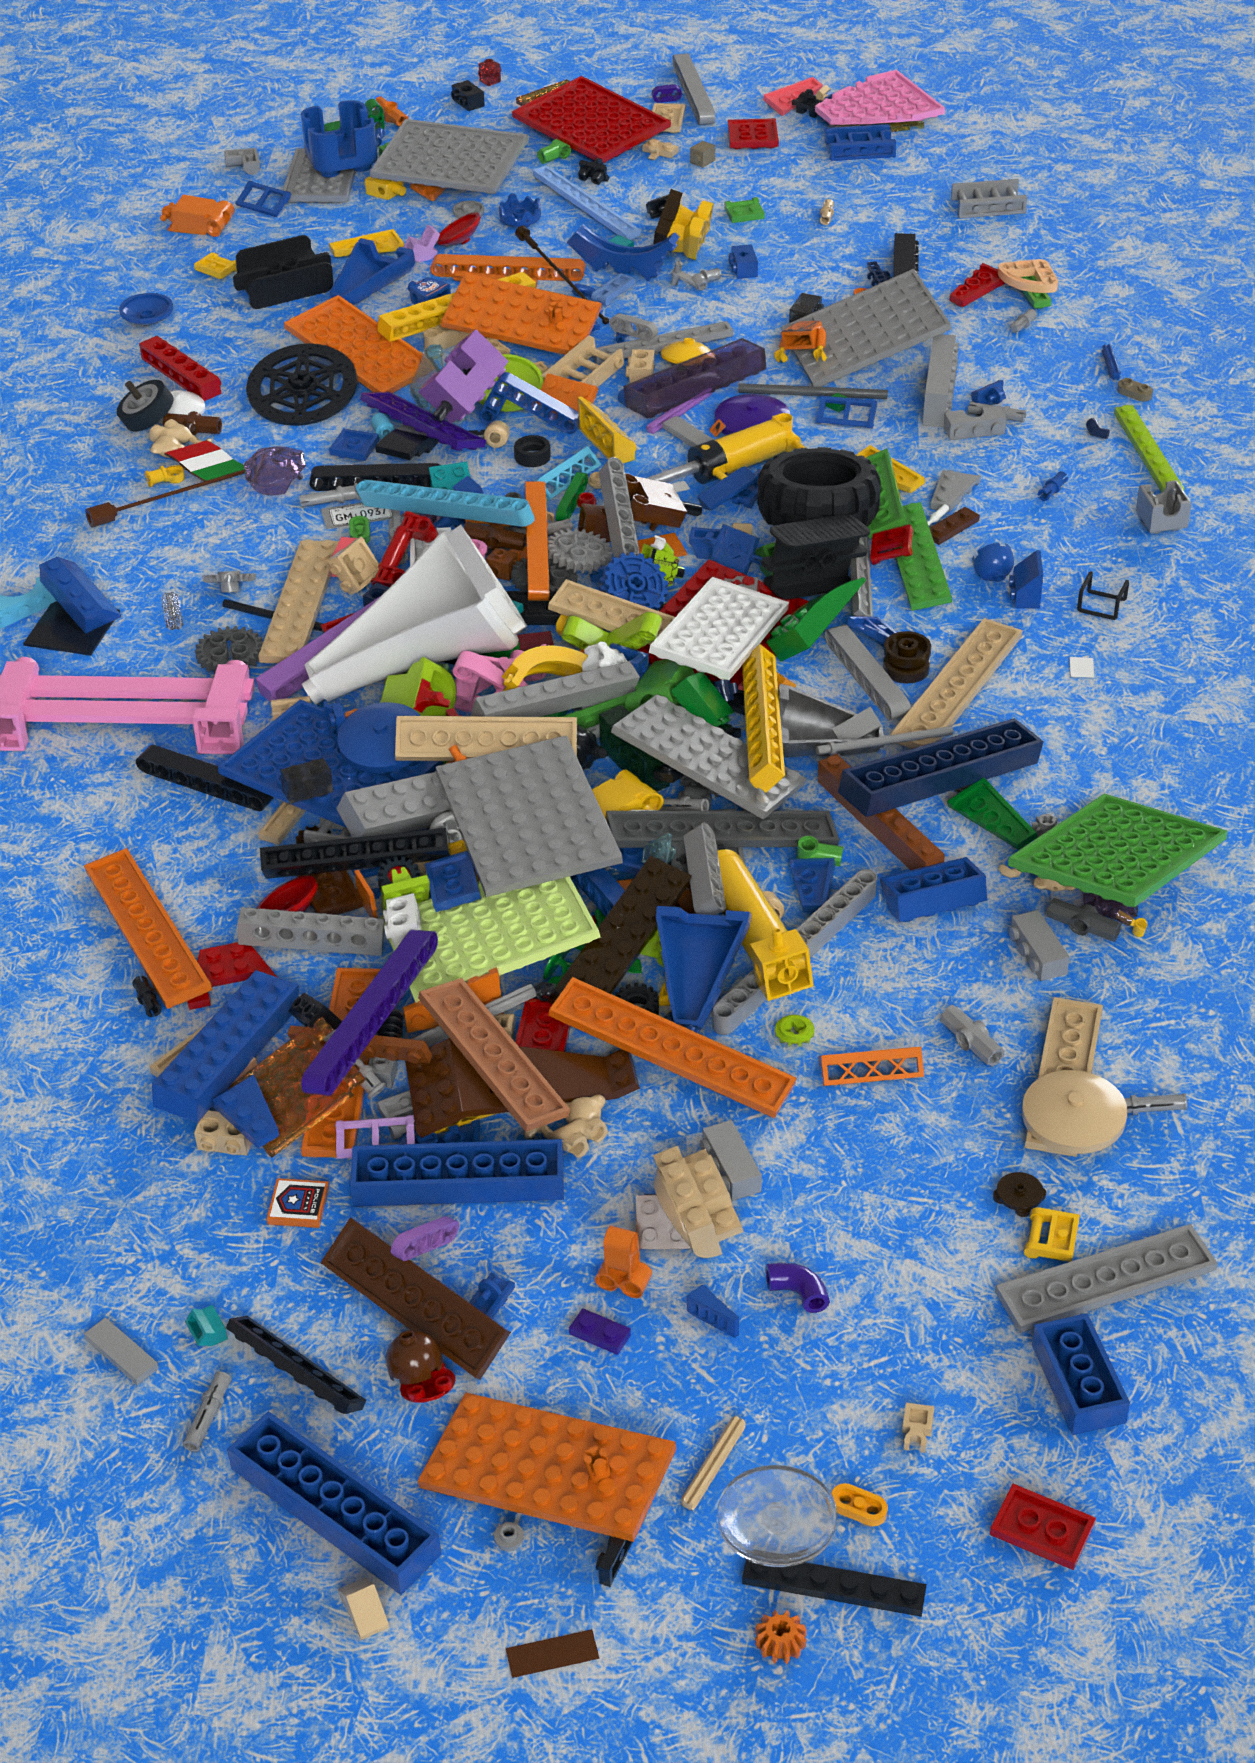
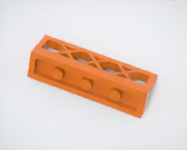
M921 1046L818 1056L819 1067L821 1066L823 1086L924 1077ZM916 1058L918 1072L908 1073L900 1066L905 1059ZM901 1059L898 1064L893 1060ZM887 1060L895 1067L889 1075H882L875 1068L881 1061ZM868 1062H875V1064L872 1066ZM856 1063H863L870 1069L864 1077L858 1078L850 1071ZM843 1064L851 1065L848 1068H846ZM838 1065L845 1072L839 1079L829 1080L827 1066ZM898 1069V1070H900L903 1074H894V1073H895L896 1070ZM872 1071L878 1075L868 1077L872 1073ZM847 1074H849L851 1077H853V1078L844 1079V1077H845Z

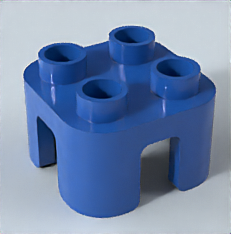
M347 100L341 101L338 104L340 128L333 131L324 130L323 111L320 106L308 107L301 112L305 153L313 168L320 171L321 176L335 177L340 174L341 170L353 169L357 172L368 171L372 168V164L377 161L373 117L368 118L367 108L360 101Z

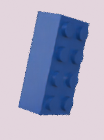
M1088 1313L1035 1324L1032 1347L1071 1434L1076 1435L1127 1423L1130 1401Z

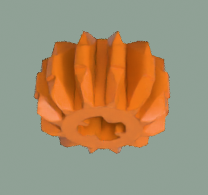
M775 1609L772 1612V1617L763 1614L761 1623L757 1624L755 1628V1635L757 1636L755 1638V1645L758 1649H761L763 1658L772 1656L774 1664L778 1659H783L788 1664L790 1656L796 1659L799 1658L801 1650L805 1649L807 1642L805 1638L807 1630L805 1625L800 1624L799 1615L790 1618L788 1609L783 1615H779Z

